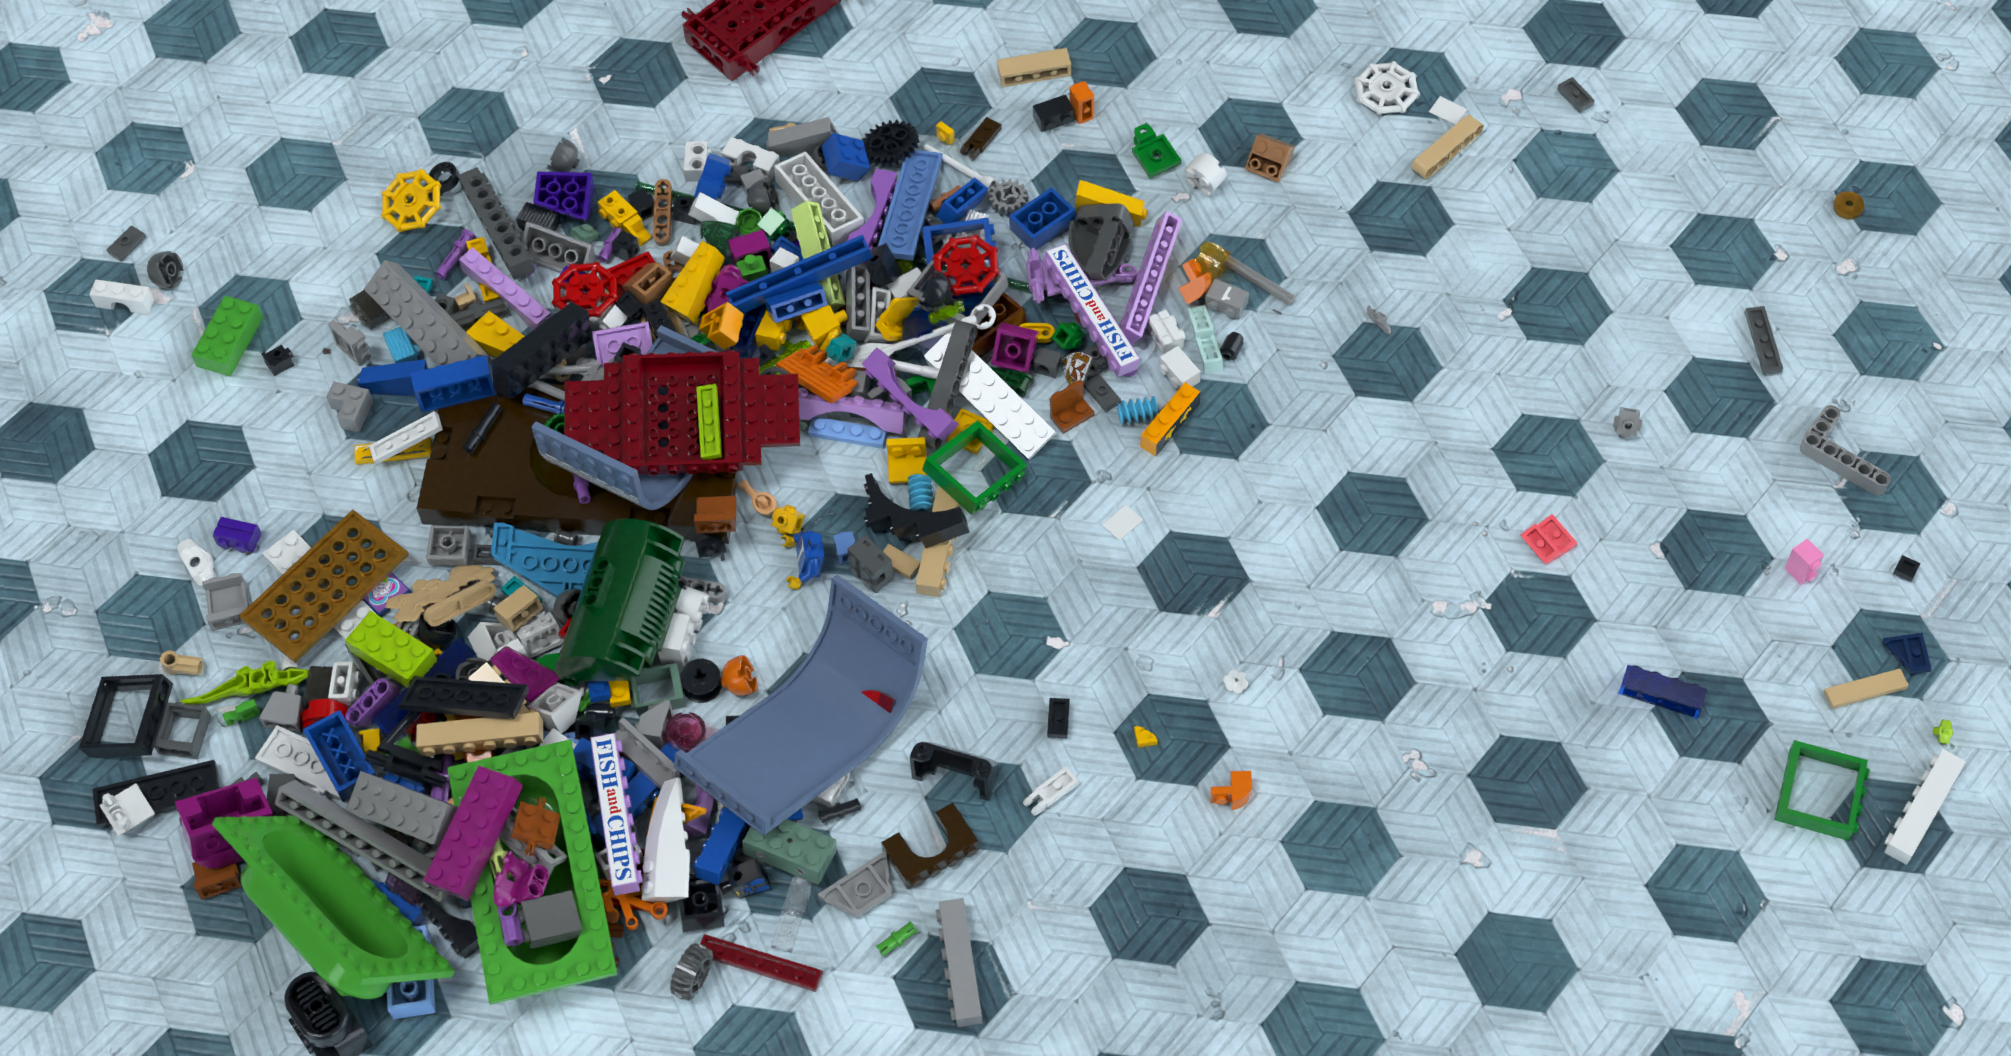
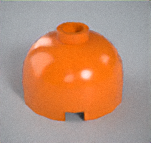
M745 655L736 656L724 665L721 683L732 694L737 696L749 695L756 692L758 687L757 678L754 677L752 679L751 672L754 671V668Z

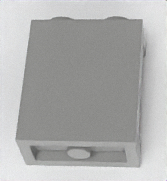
M241 573L210 578L202 582L206 592L208 615H206L207 623L212 631L246 624L239 617L249 606L246 582Z

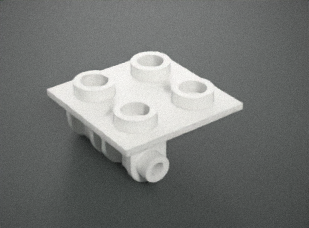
M137 784L132 785L116 796L107 793L102 797L103 803L100 807L118 836L155 815Z

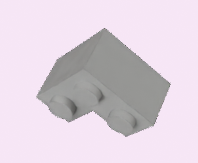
M333 381L326 396L331 409L339 411L337 419L342 429L359 433L373 404L369 389Z

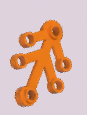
M607 879L599 880L601 889L607 888L606 892H602L606 910L618 912L617 909H614L611 897L619 900L626 918L625 925L628 930H635L639 925L630 905L651 913L652 917L656 920H663L667 917L668 908L664 902L657 901L651 904L636 898V896L642 894V885L639 886L640 891L615 896L611 881ZM659 910L664 911L661 915H657L656 913ZM630 921H635L634 925H628Z

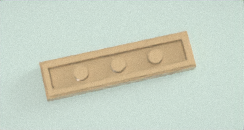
M1896 669L1825 688L1824 694L1831 709L1905 690L1909 685L1901 669Z

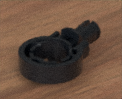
M441 162L435 165L428 174L436 181L442 175L441 171L451 174L447 180L439 181L441 184L440 196L452 190L459 182L457 175L460 172L451 162ZM432 192L429 193L430 201L433 200Z

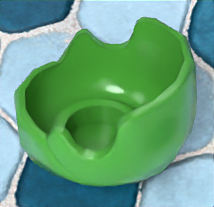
M753 208L742 210L736 218L737 229L743 235L760 231L761 229L757 223L763 218L762 215Z

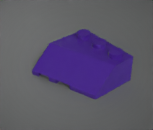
M537 171L533 204L587 221L591 216L595 186L592 173Z

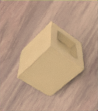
M468 283L464 284L466 293L454 297L460 312L467 310L470 304L477 302Z

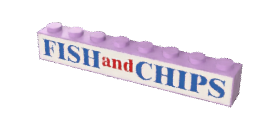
M1063 244L1047 250L1043 260L1044 267L1050 271L1053 281L1061 288L1062 295L1070 302L1073 312L1077 313L1082 326L1088 330L1091 340L1099 347V352L1108 361L1111 371H1114L1117 377L1136 370L1140 362L1139 356L1067 245Z
M615 733L590 737L612 888L615 896L640 891L639 883H642L643 880L641 870H637L636 867L640 860L638 851H634L633 845H637L635 832L631 833L630 827L634 826L632 813L628 814V807H631L630 796L625 794V789H628L627 777H623L622 771L626 770L624 758H620L619 752H623L621 740H617Z

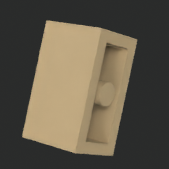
M525 585L521 586L493 608L498 621L512 633L543 609L539 597Z

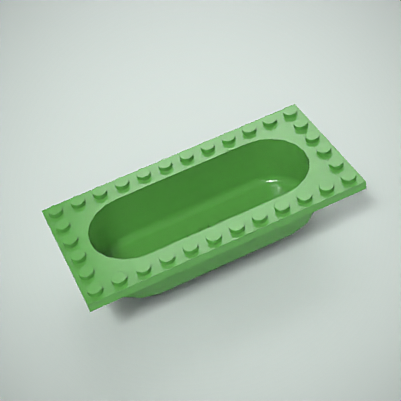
M571 739L447 767L455 806L459 807L478 765L513 777L523 786L513 806L514 808L518 809L520 801L536 806L537 799L542 797V800L543 798L546 799L544 809L560 814L554 844L568 857L565 862L554 866L541 897L572 890L582 927V933L575 939L530 949L529 942L525 943V941L520 945L506 946L501 919L498 914V906L495 905L493 900L495 878L488 859L470 898L490 1005L618 975ZM500 840L503 850L510 851L511 849ZM548 853L553 859L557 858L554 854ZM511 875V877L508 878V880H512L514 882V877ZM508 910L504 916H510L514 910ZM523 922V923H521L522 931L525 930V926H524V922Z
M292 815L215 817L212 825L247 862L241 873V886L248 898L315 972L336 989L341 996L374 999L385 994L393 982L451 978L455 970L449 965V962L437 952L433 945L429 944L424 935L413 927L411 921L399 912V909L387 899L384 893L380 892L375 883L364 875L362 869L357 867L351 861V858L339 848V845L326 834Z

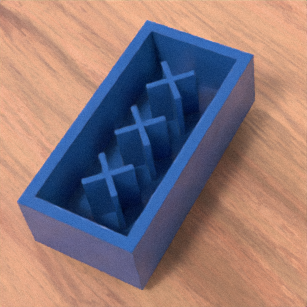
M486 355L410 373L421 413L497 395Z
M340 710L303 729L342 802L351 798L360 771L377 776L371 764L365 761L366 755Z

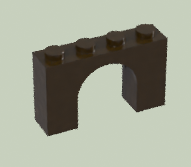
M953 802L935 812L936 822L948 839L946 848L940 854L933 857L916 855L908 847L900 832L881 842L882 851L886 852L887 859L907 890L911 887H918L925 879L939 875L941 870L955 866L959 860L971 857L979 850L977 838Z

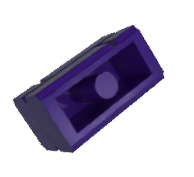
M220 517L217 527L213 532V538L219 547L225 549L232 547L242 553L246 551L254 552L257 542L261 537V531L257 524Z

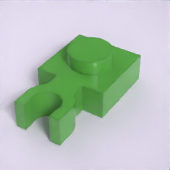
M254 699L244 701L235 707L236 710L222 714L227 726L233 725L239 720L244 722L261 715Z

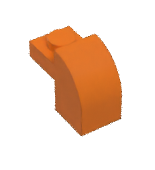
M1194 258L1182 265L1190 282L1178 288L1187 305L1205 295L1211 286L1209 271L1202 274L1201 266Z
M1231 771L1230 786L1211 787L1210 803L1223 805L1231 802V810L1243 807L1251 796V771Z

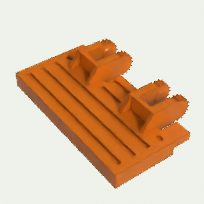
M813 345L806 350L801 348L776 363V367L784 368L790 374H798V384L831 404L851 393L852 388L858 385L857 381L851 379L854 378L856 369L853 367L847 369L848 366L844 362L834 367L823 362L827 359V353L825 350L819 352L820 349L817 345Z

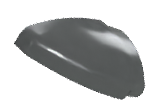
M1122 204L1082 205L1078 209L1075 220L1070 222L1068 239L1071 253L1083 272L1091 280L1105 281L1109 279L1120 266L1132 241L1129 239L1134 221L1128 209Z

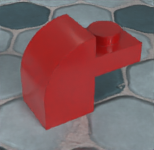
M331 699L309 701V708L303 710L301 716V729L339 710L345 718L348 705Z

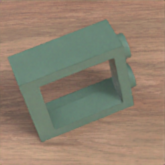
M677 663L644 669L641 671L640 676L630 677L629 689L630 692H633L634 698H631L632 710L637 711L638 717L647 712L650 705L665 700L670 701L672 710L686 707ZM672 678L675 697L641 704L638 685Z

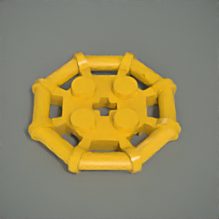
M424 169L407 173L399 172L396 174L397 177L381 193V217L393 225L397 232L402 233L405 230L417 228L424 229L428 221L441 209V184L429 176ZM414 179V181H411L412 183L406 182V180ZM422 180L428 183V185L425 187H423L420 184ZM430 192H432L433 202L430 201ZM414 197L413 201L409 203L408 198ZM390 199L394 200L392 207H390ZM429 207L430 209L421 217L422 212ZM396 212L400 215L398 220L393 217V214ZM409 218L412 219V220H413V219L416 220V221H414V222H408V223H406V220L409 219Z

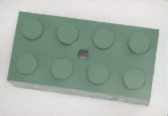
M788 819L764 836L753 827H750L743 840V854L752 858L757 857L758 860L817 885H819L836 853V839Z

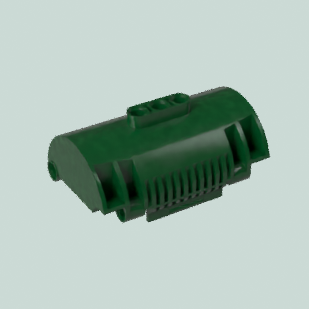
M616 519L604 525L560 650V657L555 664L556 675L563 683L575 687L579 685L580 681H629L631 676H640L642 668L648 669L652 667L656 651H662L681 592V588L678 586V579L681 578L686 563L680 555L685 540L683 536L662 525L639 519Z

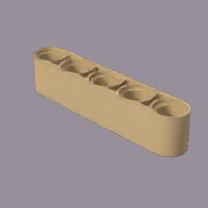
M1470 114L1465 116L1413 161L1411 169L1424 179H1428L1482 132L1484 125Z

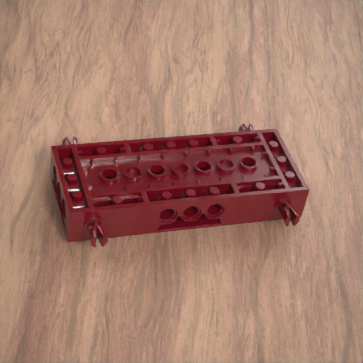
M715 0L697 14L692 12L690 8H687V12L683 10L681 16L687 20L683 23L685 41L731 81L746 71L754 76V71L756 73L760 71V67L756 63L841 0ZM758 5H760V6L762 5V6H763V7L760 8V9H757V8H756ZM731 25H737L735 28H729Z

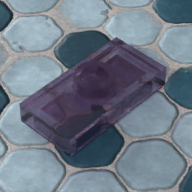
M388 873L385 884L410 905H416L422 891L392 873Z

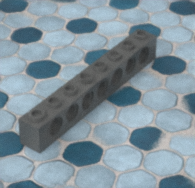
M478 167L457 175L462 190L512 278L515 280L534 272L532 265L535 263L531 253L527 254L528 249L525 242L520 241L521 236L517 229H513L515 227L511 218L507 219L508 214L505 207H500L501 202L498 195H493L495 194L491 184H487L488 179L485 173H481Z

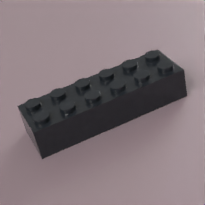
M571 302L492 360L494 389L507 398L512 399L554 366L560 364L567 356L573 354L583 344H586L590 340L589 312Z

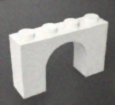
M700 192L693 201L688 215L707 224L713 230L716 237V244L713 247L725 257L728 250L725 247L727 244L729 245L728 240L733 238L731 232L737 227L736 218L739 212ZM682 236L676 243L670 258L685 266L699 244Z

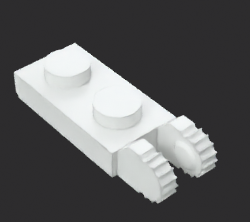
M1066 766L1037 787L1023 801V804L1028 807L1040 798L1041 802L1031 810V813L1036 816L1079 785V780Z

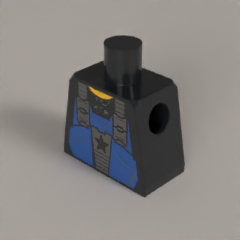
M757 857L727 871L729 880L719 884L723 895L734 892L739 899L772 890L767 871Z

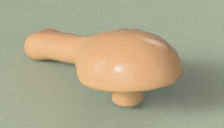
M745 479L738 484V488L745 491L752 498L753 508L758 513L770 516L777 509V502L771 494L755 491Z

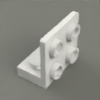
M548 608L542 609L515 630L529 658L559 646L564 641L558 635L560 628Z

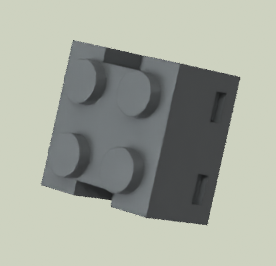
M866 535L847 549L849 570L855 577L858 576L862 579L866 588L872 589L877 593L894 579L892 560Z

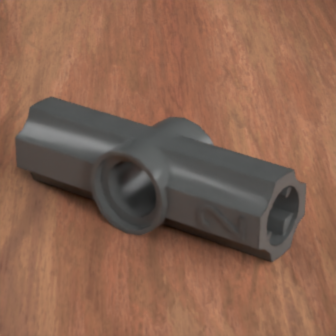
M499 298L484 304L474 302L467 307V310L450 316L462 328L474 325L488 311L498 317L507 314L503 299Z

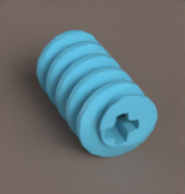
M1155 396L1151 397V401L1144 397L1143 403L1140 398L1136 399L1135 404L1132 399H1129L1128 405L1124 400L1121 401L1120 406L1117 402L1118 417L1121 425L1124 424V419H1127L1128 423L1131 424L1132 418L1138 423L1139 417H1142L1143 421L1146 422L1147 416L1153 421L1154 416L1158 415Z
M913 474L908 477L910 510L920 512L932 511V479L929 476Z

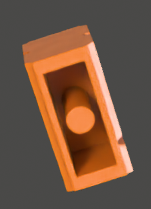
M1085 81L1072 85L1069 88V101L1074 108L1075 120L1078 124L1092 120L1094 118V93L1089 89Z

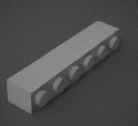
M964 898L939 901V909L935 911L937 922L942 924V929H938L940 942L944 941L945 948H941L942 958L948 964V968H944L946 981L950 980L951 987L947 988L949 1001L953 1000L954 1007L950 1008L952 1021L956 1020L957 1027L982 1024Z

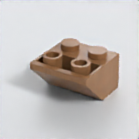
M1258 134L1252 146L1245 170L1279 182L1290 163L1295 146L1265 134Z
M648 263L623 284L621 288L624 291L629 290L643 305L660 299L674 281L672 272L660 263Z

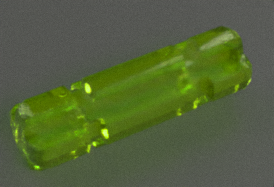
M958 301L954 303V306L949 305L938 310V313L933 312L929 314L928 318L931 324H936L940 319L943 321L956 315V312L959 314L965 311L963 303Z

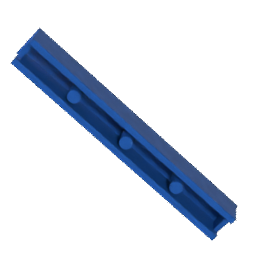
M860 235L726 292L729 299L728 302L742 313L764 305V299L821 281L873 259V256L864 236Z

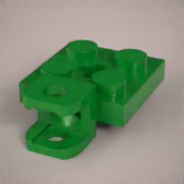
M1147 123L1134 128L1135 136L1133 141L1135 147L1132 148V153L1149 178L1181 164V158L1164 134L1156 137V133ZM1153 154L1161 156L1160 158H1154Z

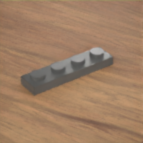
M1765 307L1746 308L1744 313L1763 375L1782 373V362Z

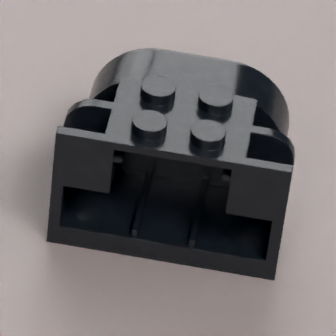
M316 972L303 973L291 981L284 995L285 1007L291 1016L288 1021L309 1054L315 1053L316 1056H359L373 1047L366 1032L343 996Z

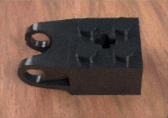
M689 873L688 898L678 900L682 931L689 932L724 927L720 886L696 878L695 874Z

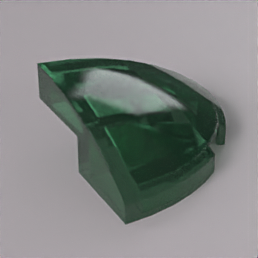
M703 221L700 227V237L703 239L704 236L706 243L715 247L725 257L729 250L728 240L736 236L739 226L721 221Z

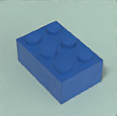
M1051 187L1009 216L1010 230L1030 249L1035 248L1037 250L1069 228L1071 220H1075V209Z
M581 738L573 749L579 780L583 782L586 780L598 789L591 742ZM624 758L626 770H623L622 774L623 777H627V782L629 783L637 772L634 763Z

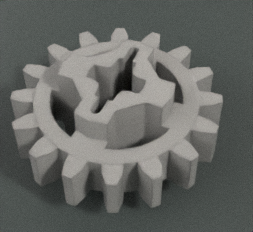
M1002 179L1001 184L995 182V187L991 186L989 204L992 205L993 210L998 209V214L1005 212V216L1009 212L1013 214L1028 202V190L1024 189V184L1019 185L1018 180L1013 183L1012 179H1009L1008 182Z

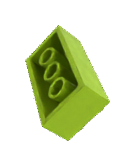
M372 611L363 618L345 639L351 653L407 688L414 676L424 677L437 661L432 648Z

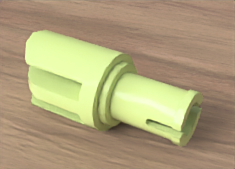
M500 837L489 857V863L495 879L497 873H501L504 865L502 859L508 853L503 850ZM506 873L507 879L511 877V873Z

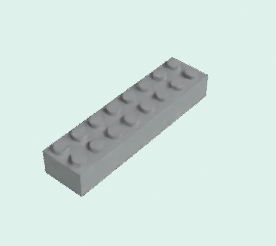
M384 260L364 290L438 366L472 359L477 356L486 355L487 359L490 358L466 331L398 263Z

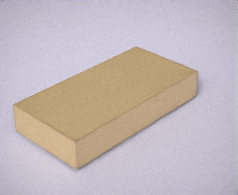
M890 544L883 550L892 560V569L911 580L919 569L920 561Z

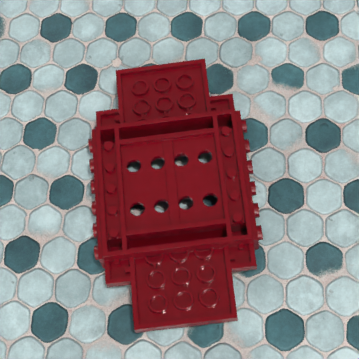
M732 350L725 352L707 351L705 353L687 352L677 354L669 352L667 354L648 353L646 355L631 353L623 355V362L604 363V380L565 381V436L636 469L638 475H677L679 473L697 474L699 472L710 474L718 472L736 473L742 471V466L762 465L761 448L800 446L798 374L759 375V358L740 359L739 352ZM716 384L722 458L702 460L700 445L697 444L700 435L699 428L697 427L699 420L696 408L698 405L696 387ZM666 387L669 391L666 395H659L657 393L658 389ZM666 404L669 409L667 412L661 413L658 411V406ZM660 422H667L669 427L666 430H661L658 428V424ZM667 439L669 445L667 447H660L658 441Z

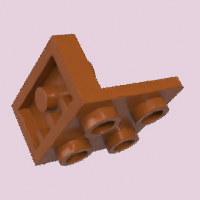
M1082 380L1072 382L1067 388L1060 392H1055L1050 397V419L1062 434L1094 416L1093 409L1083 398Z
M736 496L698 497L697 514H694L696 532H735Z
M196 862L192 863L196 882L193 883L201 900L242 887L236 863L215 869L203 867Z

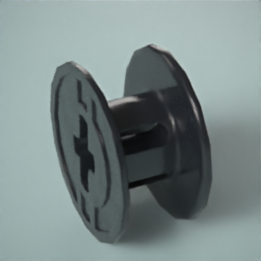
M702 658L692 660L683 667L680 681L683 685V692L688 699L697 703H707L719 695L722 683L720 671L715 663ZM702 677L704 684H700L698 678Z

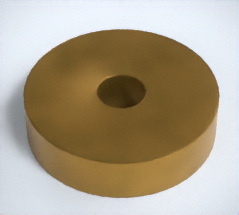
M1850 191L1841 192L1834 200V212L1844 219H1856L1863 212L1864 200L1857 193Z

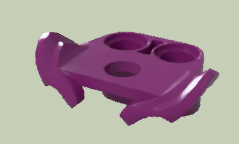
M726 265L718 273L713 282L714 285H717L714 298H708V312L729 301L728 298L722 299L720 297V290L728 289L730 291L749 283L742 278L741 271L736 266ZM748 312L743 313V318L747 316Z
M511 850L508 851L502 859L504 865L501 873L498 872L495 879L493 900L495 905L499 907L509 906L513 903L521 905L523 901L541 897L549 878L548 870L543 865L537 864L530 869L527 861L515 856ZM506 873L513 875L514 882H510L507 879Z

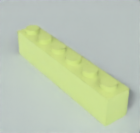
M805 201L791 209L792 220L795 224L803 259L831 248L819 203ZM838 274L818 281L824 288L827 304L831 307L832 311L846 305Z

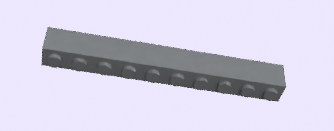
M296 780L279 787L275 800L276 806L437 901L441 902L452 896L432 888L423 881L433 860L351 812L346 811V809Z

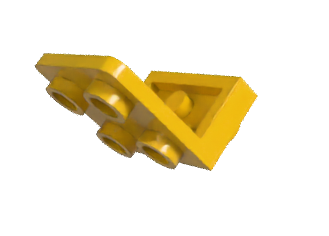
M917 297L894 298L889 303V307L879 316V320L875 324L884 339L887 341H899L914 337L915 334L905 323V320L920 300Z

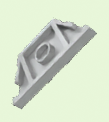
M882 852L818 893V898L858 919L892 897L886 852Z

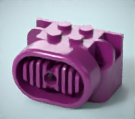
M257 777L175 802L180 815V826L191 856L197 864L206 868H222L245 861L212 825L215 817L273 816Z

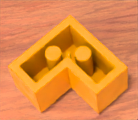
M726 302L702 316L699 330L704 334H708V339L725 350L738 342L744 314Z

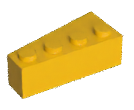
M702 241L660 302L670 312L697 326L700 311L703 312L705 299L711 293V285L717 277L725 257L715 247Z
M490 311L466 331L487 354L498 357L525 337Z

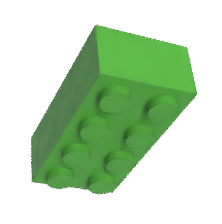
M224 296L191 354L196 366L231 377L264 318L259 305Z

